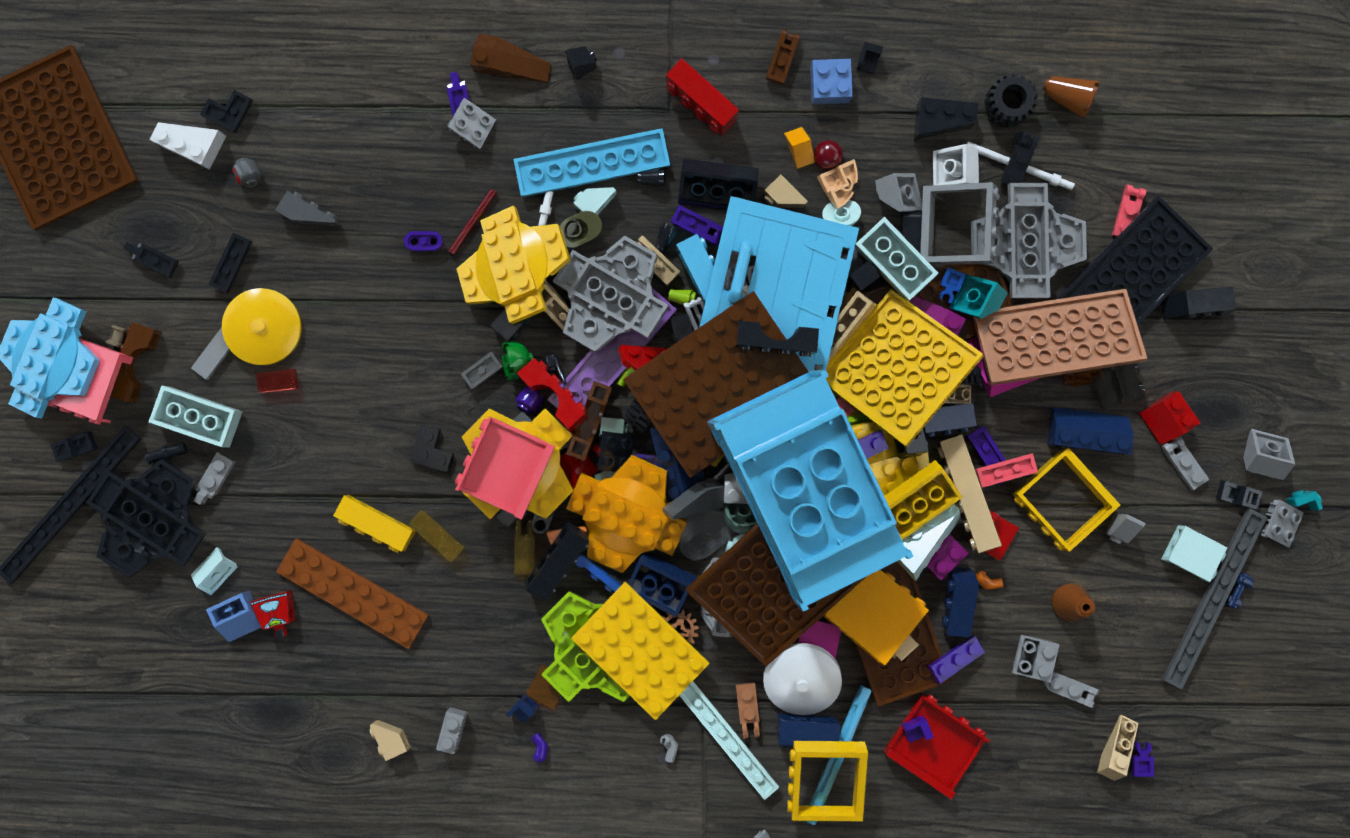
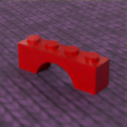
M533 358L517 373L518 376L532 391L547 389L557 395L559 405L555 416L571 433L588 418L585 413L587 409L580 401L576 404L572 399L574 395L568 388L563 389L559 385L562 382L555 374L551 376L547 372L549 368L542 360L538 362Z

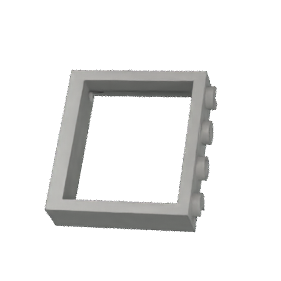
M993 182L923 186L920 254L930 265L994 264V258H996L997 253L995 239L998 238V227H995L996 219L999 218L996 200H999L1000 195L998 194L999 188ZM987 191L984 255L933 256L935 193Z

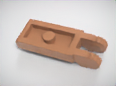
M755 682L736 684L743 739H748L747 723H754L755 738L760 737L759 713Z

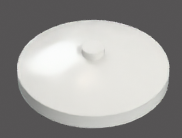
M796 643L791 644L767 667L765 666L763 682L767 696L777 707L796 715H810L825 710L837 699L842 686V677L839 664L828 651L817 645Z

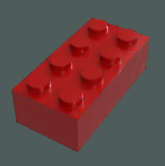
M682 58L666 74L667 91L673 97L677 96L680 98L681 104L689 110L691 108L698 120L701 122L705 121L710 125L709 129L714 134L723 136L737 121L739 109Z

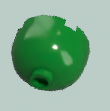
M502 343L501 351L505 350L504 356H501L505 377L508 376V381L520 379L517 373L533 359V355L528 353L527 348L521 343Z

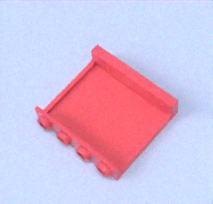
M79 338V341L86 345L100 360L85 396L55 395V399L50 400L47 406L54 408L59 406L60 411L66 413L75 412L74 416L82 419L88 417V421L99 425L101 422L110 423L111 420L103 418L121 364L131 365L133 357Z
M489 416L488 419L484 418L479 429L482 432L480 437H475L471 448L474 450L471 456L467 455L463 463L465 469L463 474L459 473L454 484L457 485L455 490L465 492L522 520L556 446Z

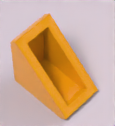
M802 127L784 133L797 169L815 163L811 140Z

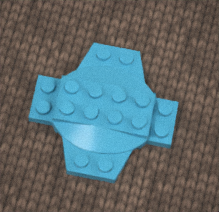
M53 297L46 315L40 313L34 321H10L0 345V360L12 373L10 385L15 387L8 403L9 405L42 419L49 401L55 399V395H86L100 362L99 358L79 341V337L82 336L79 329L87 311Z

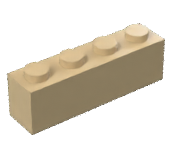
M859 291L854 294L838 315L828 362L877 305Z

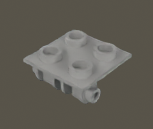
M463 98L452 120L448 122L447 127L450 131L452 130L457 133L459 137H463V140L473 144V147L481 149L496 119L466 98Z
M1279 499L1273 500V503L1270 502L1267 511L1269 513H1266V516L1271 518L1266 519L1265 522L1268 523H1264L1260 536L1269 537L1290 548L1301 522L1303 512Z

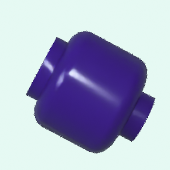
M526 386L516 398V407L527 415L535 414L543 404L544 397H540V390L532 391Z

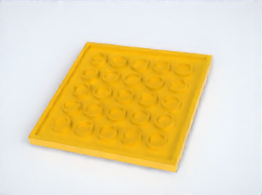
M890 289L828 362L826 371L829 377L826 380L833 392L905 447H908L984 356L976 348Z

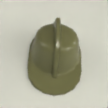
M583 211L566 218L560 224L566 246L574 248L597 237L602 228L600 217L592 211Z

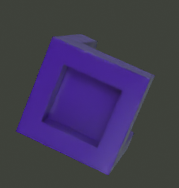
M923 715L901 724L909 742L922 737L926 740L933 738L929 724Z

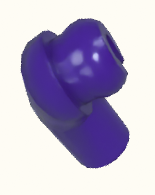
M537 732L531 737L537 746L533 760L536 763H540L547 757L548 744L540 733Z

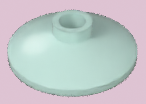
M849 200L838 209L830 202L823 209V219L849 226L855 224L861 216L860 206L852 200Z

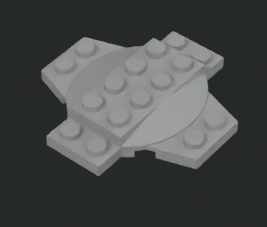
M1048 183L1008 184V204L1000 210L999 218L996 219L995 227H998V238L995 239V246H997L996 258H994V264L983 265L1000 270L1007 278V281H1010V299L1050 298V278L1055 275V272L1058 269L1087 260L1086 221L1066 214L1056 213L1053 206L1048 202ZM986 217L971 222L972 255H984Z
M623 236L601 257L596 258L594 256L588 259L572 250L569 255L571 261L559 270L552 281L555 285L568 292L571 302V309L568 311L563 333L595 353L600 351L618 334L634 331L650 339L669 308L668 304L653 296L651 287L658 255L626 236Z

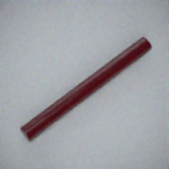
M489 190L448 250L450 253L456 254L497 194L495 190Z

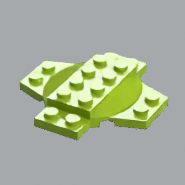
M570 591L541 619L555 645V661L541 675L568 702L582 688H599L603 692L624 702L630 695L571 639L603 604L592 603Z

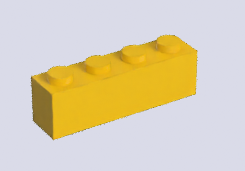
M350 495L343 496L333 515L338 518L337 522L345 526L349 524L355 527L354 531L362 535L366 533L372 536L371 539L379 544L384 542L389 545L388 548L396 553L406 551L416 532L415 529Z

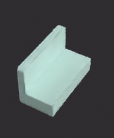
M216 547L196 568L191 577L196 588L212 595L232 574L237 565L235 562L224 557L221 550Z

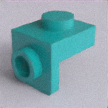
M1296 491L1291 494L1292 497L1285 499L1287 504L1294 507L1307 503L1310 510L1319 511L1323 509L1321 505L1322 499L1316 491Z

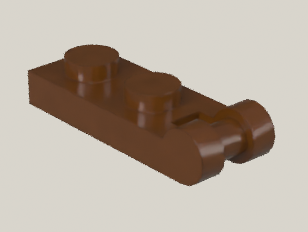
M784 29L781 31L766 76V80L781 85L785 83L800 38L799 34L795 33L793 35L787 33L788 31ZM784 41L792 42L791 46L784 44Z

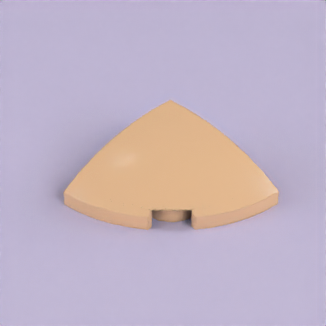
M854 159L817 176L825 194L836 209L845 205L854 194L852 192L853 185L858 180V171Z

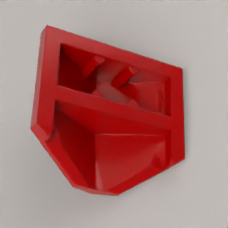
M566 451L560 456V465L574 490L581 473L592 477L599 470H597V466L588 455L584 461L566 454Z

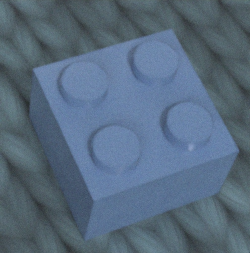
M851 59L812 60L810 66L812 105L850 103L852 99Z

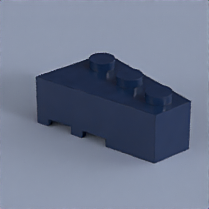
M973 403L941 407L924 426L925 437L936 436L937 431H941V435L953 433L952 429H957L958 432L970 431L969 427L977 426Z
M954 567L948 573L947 592L944 603L945 616L942 617V628L945 629L947 635L971 636L979 582L972 568Z

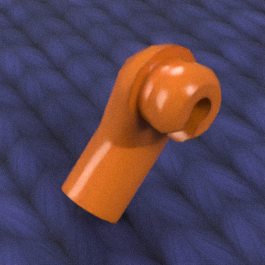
M984 571L976 573L979 585L984 589L1003 588L1001 578L990 579Z

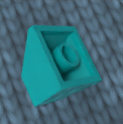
M966 274L960 291L956 293L949 308L982 319L1000 309L1008 292L997 282Z

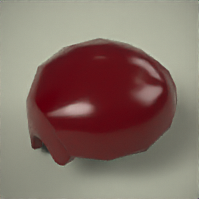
M832 140L822 141L814 150V160L817 166L826 170L838 167L843 160V150L838 143Z

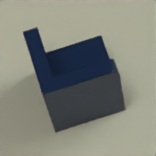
M524 693L508 711L506 716L510 717L514 714L524 723L534 714L539 705Z

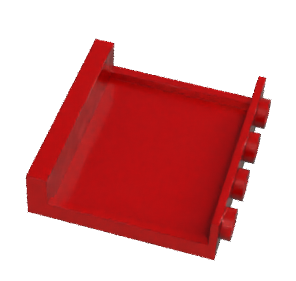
M921 693L902 723L923 715L929 724L933 738L926 740L922 737L909 742L902 725H900L884 749V753L952 800L956 794L953 789L985 741L989 743L990 740L985 737L987 733L979 727L973 729L969 726L970 721L962 716L957 718L953 715L955 711L946 705L941 707L937 704L938 700L930 694L926 697Z

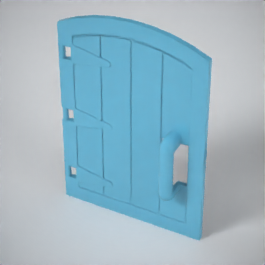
M731 196L699 327L746 296L742 295L750 256H754L756 260L747 295L753 291L756 293L786 339H789L798 327L818 328L817 353L811 354V357L799 356L798 352L796 354L808 372L814 371L815 364L822 365L821 370H826L859 228ZM842 248L849 249L847 260L840 258ZM731 252H738L739 256L730 291H725L723 286ZM829 306L835 307L833 318L827 317Z

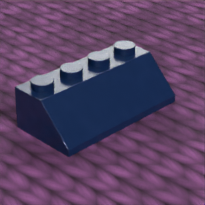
M1052 407L1047 445L1131 455L1134 435L1129 417Z
M653 425L650 428L658 465L660 468L668 471L666 500L667 502H672L696 483L705 481V470L702 469L689 478L655 426Z

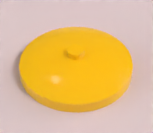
M258 288L245 291L230 302L223 315L222 334L226 345L234 355L251 364L270 365L284 360L295 350L301 338L302 322L297 308L286 296L274 290Z

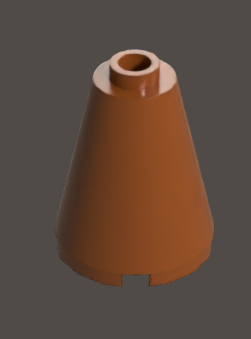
M1052 76L1051 80H1046L1043 90L1046 91V96L1085 119L1100 82Z
M1065 584L1058 587L1053 593L1051 603L1055 614L1062 620L1076 622L1091 616L1095 611V604L1090 595L1078 584Z

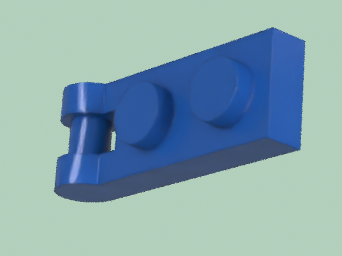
M586 555L578 557L576 565L580 568L585 567L590 571L589 575L596 581L600 579L604 582V587L612 594L622 585Z

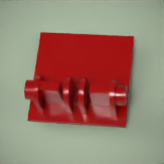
M990 511L1002 546L985 553L1001 561L1019 527L1003 519L997 513ZM971 534L968 540L966 541L968 543H970V539H973Z

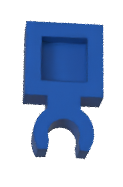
M949 267L946 268L940 283L944 291L939 293L938 300H941L943 295H947L949 298L947 304L952 303L954 299L953 292L958 293L960 291L966 274Z

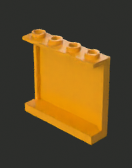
M878 570L868 575L823 616L878 663L886 665L929 610L925 607L926 603L918 597L915 599L910 595L911 591L904 585L899 586L894 582L896 579L890 573Z

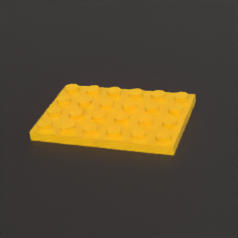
M626 581L571 637L654 720L710 664Z

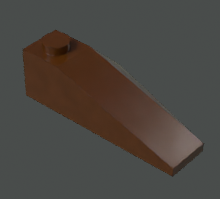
M479 34L473 45L470 65L474 72L548 83L550 63L497 36Z

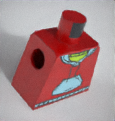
M292 590L250 601L263 630L273 628L276 638L288 635L285 624L295 620Z

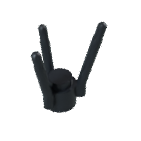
M558 355L544 357L543 362L549 368L547 370L548 373L557 372L559 380L566 384ZM540 389V397H543L544 389Z

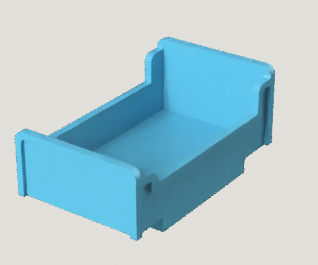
M826 370L808 372L707 421L718 446L722 448L782 573L794 603L803 612L809 609L807 605L902 558L910 559L914 557L911 550L905 547L895 526L897 522L844 410L840 409L826 380L829 377Z

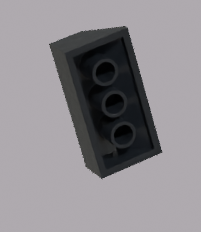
M683 158L678 203L727 210L731 196L755 202L759 168Z

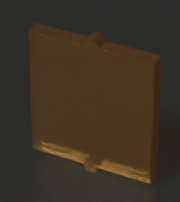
M542 664L526 694L537 700L538 704L542 703L554 709L561 694L541 675L548 668Z

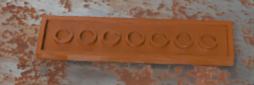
M298 538L294 540L276 571L278 574L407 649L412 646L429 616L426 612Z

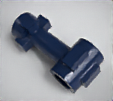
M1243 572L1239 574L1235 582L1237 586L1233 595L1227 598V606L1238 609L1239 606L1241 607L1242 602L1240 598L1244 588L1250 589L1254 583L1250 575Z

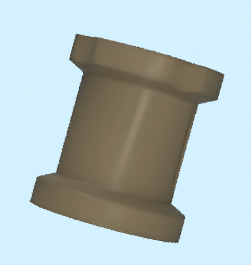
M112 325V332L106 343L121 348L127 329Z

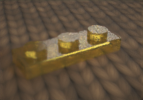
M423 509L409 523L416 532L450 562H453L465 548Z

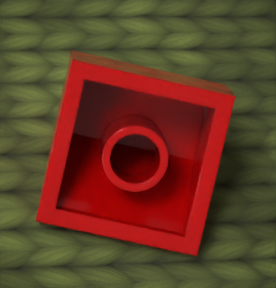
M1179 391L1169 392L1138 413L1160 445L1187 433L1200 424V421Z

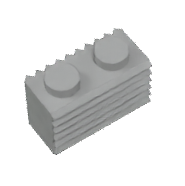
M451 707L446 711L436 750L454 754L457 751L463 727L465 726L467 711Z

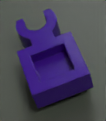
M1135 742L1134 748L1137 751V755H1132V775L1134 777H1154V757L1148 755L1152 749L1151 744L1145 742V748L1141 750V744Z

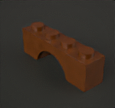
M134 322L128 327L126 332L127 338L120 348V353L131 356L133 359L131 365L121 364L110 395L111 397L136 403L142 385L135 378L133 371L134 362L144 351L156 349L162 331Z
M596 381L593 382L585 404L587 409L585 413L588 418L576 428L566 454L584 461L586 460L612 392V387Z

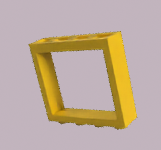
M1062 448L1037 473H1034L1012 493L1015 497L1014 501L1021 508L1024 507L1028 511V517L1034 522L1037 521L1042 526L1040 530L1046 536L1053 538V544L1060 551L1068 552L1120 506L1117 500L1069 448ZM1061 459L1066 462L1105 505L1066 541L1023 495Z
M794 741L793 750L790 751V761H793L792 766H789V778H792V781L788 783V795H791V799L787 800V812H791L792 821H863L868 760L865 742ZM801 757L856 758L852 806H799Z

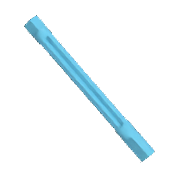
M859 686L839 733V741L852 740L872 691L868 687ZM844 758L828 759L810 806L825 805ZM807 821L812 825L817 823V821Z

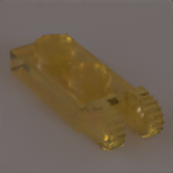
M516 520L514 574H530L534 569L535 535H533L531 527L533 520H528V535H521L522 523L521 520Z

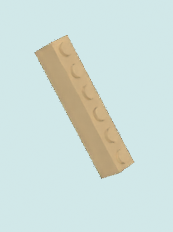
M959 435L941 441L940 447L937 449L940 458H945L947 464L944 466L945 472L948 476H951L954 485L963 497L959 500L960 502H957V507L960 509V514L964 513L966 520L963 521L966 532H971L973 539L969 541L973 551L977 550L979 554L1001 547V542L963 436Z

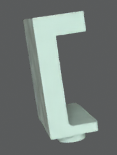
M1178 525L1161 559L1190 572L1203 581L1210 582L1217 574L1219 563L1226 556L1225 551L1227 547L1187 526Z

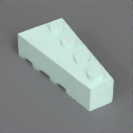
M955 504L902 540L905 547L911 550L914 557L910 559L902 558L897 562L915 581L919 578L922 570L929 564L934 553L939 550L944 539L948 537L961 519L960 509Z

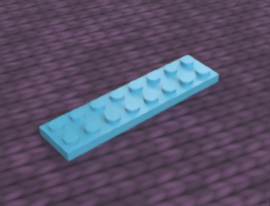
M663 128L513 159L522 198L542 194L546 191L552 192L638 174V172L670 167Z

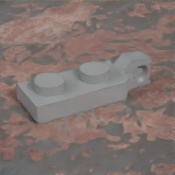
M217 452L197 485L196 491L198 493L194 502L204 505L208 498L212 499L214 495H217L233 468L235 461Z

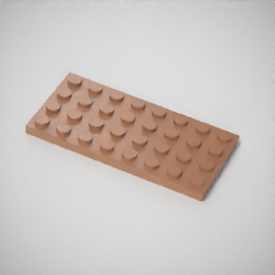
M1126 289L1004 307L982 319L973 316L990 385L1145 362L1148 359Z

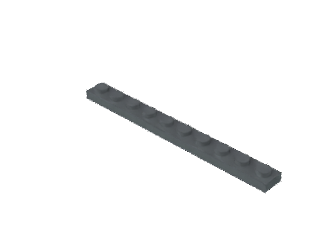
M1250 508L1246 509L1225 551L1226 556L1219 563L1217 574L1210 581L1162 680L1179 689H1183L1267 519L1266 516Z

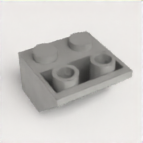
M1020 635L1012 673L1051 683L1060 644L1033 636Z

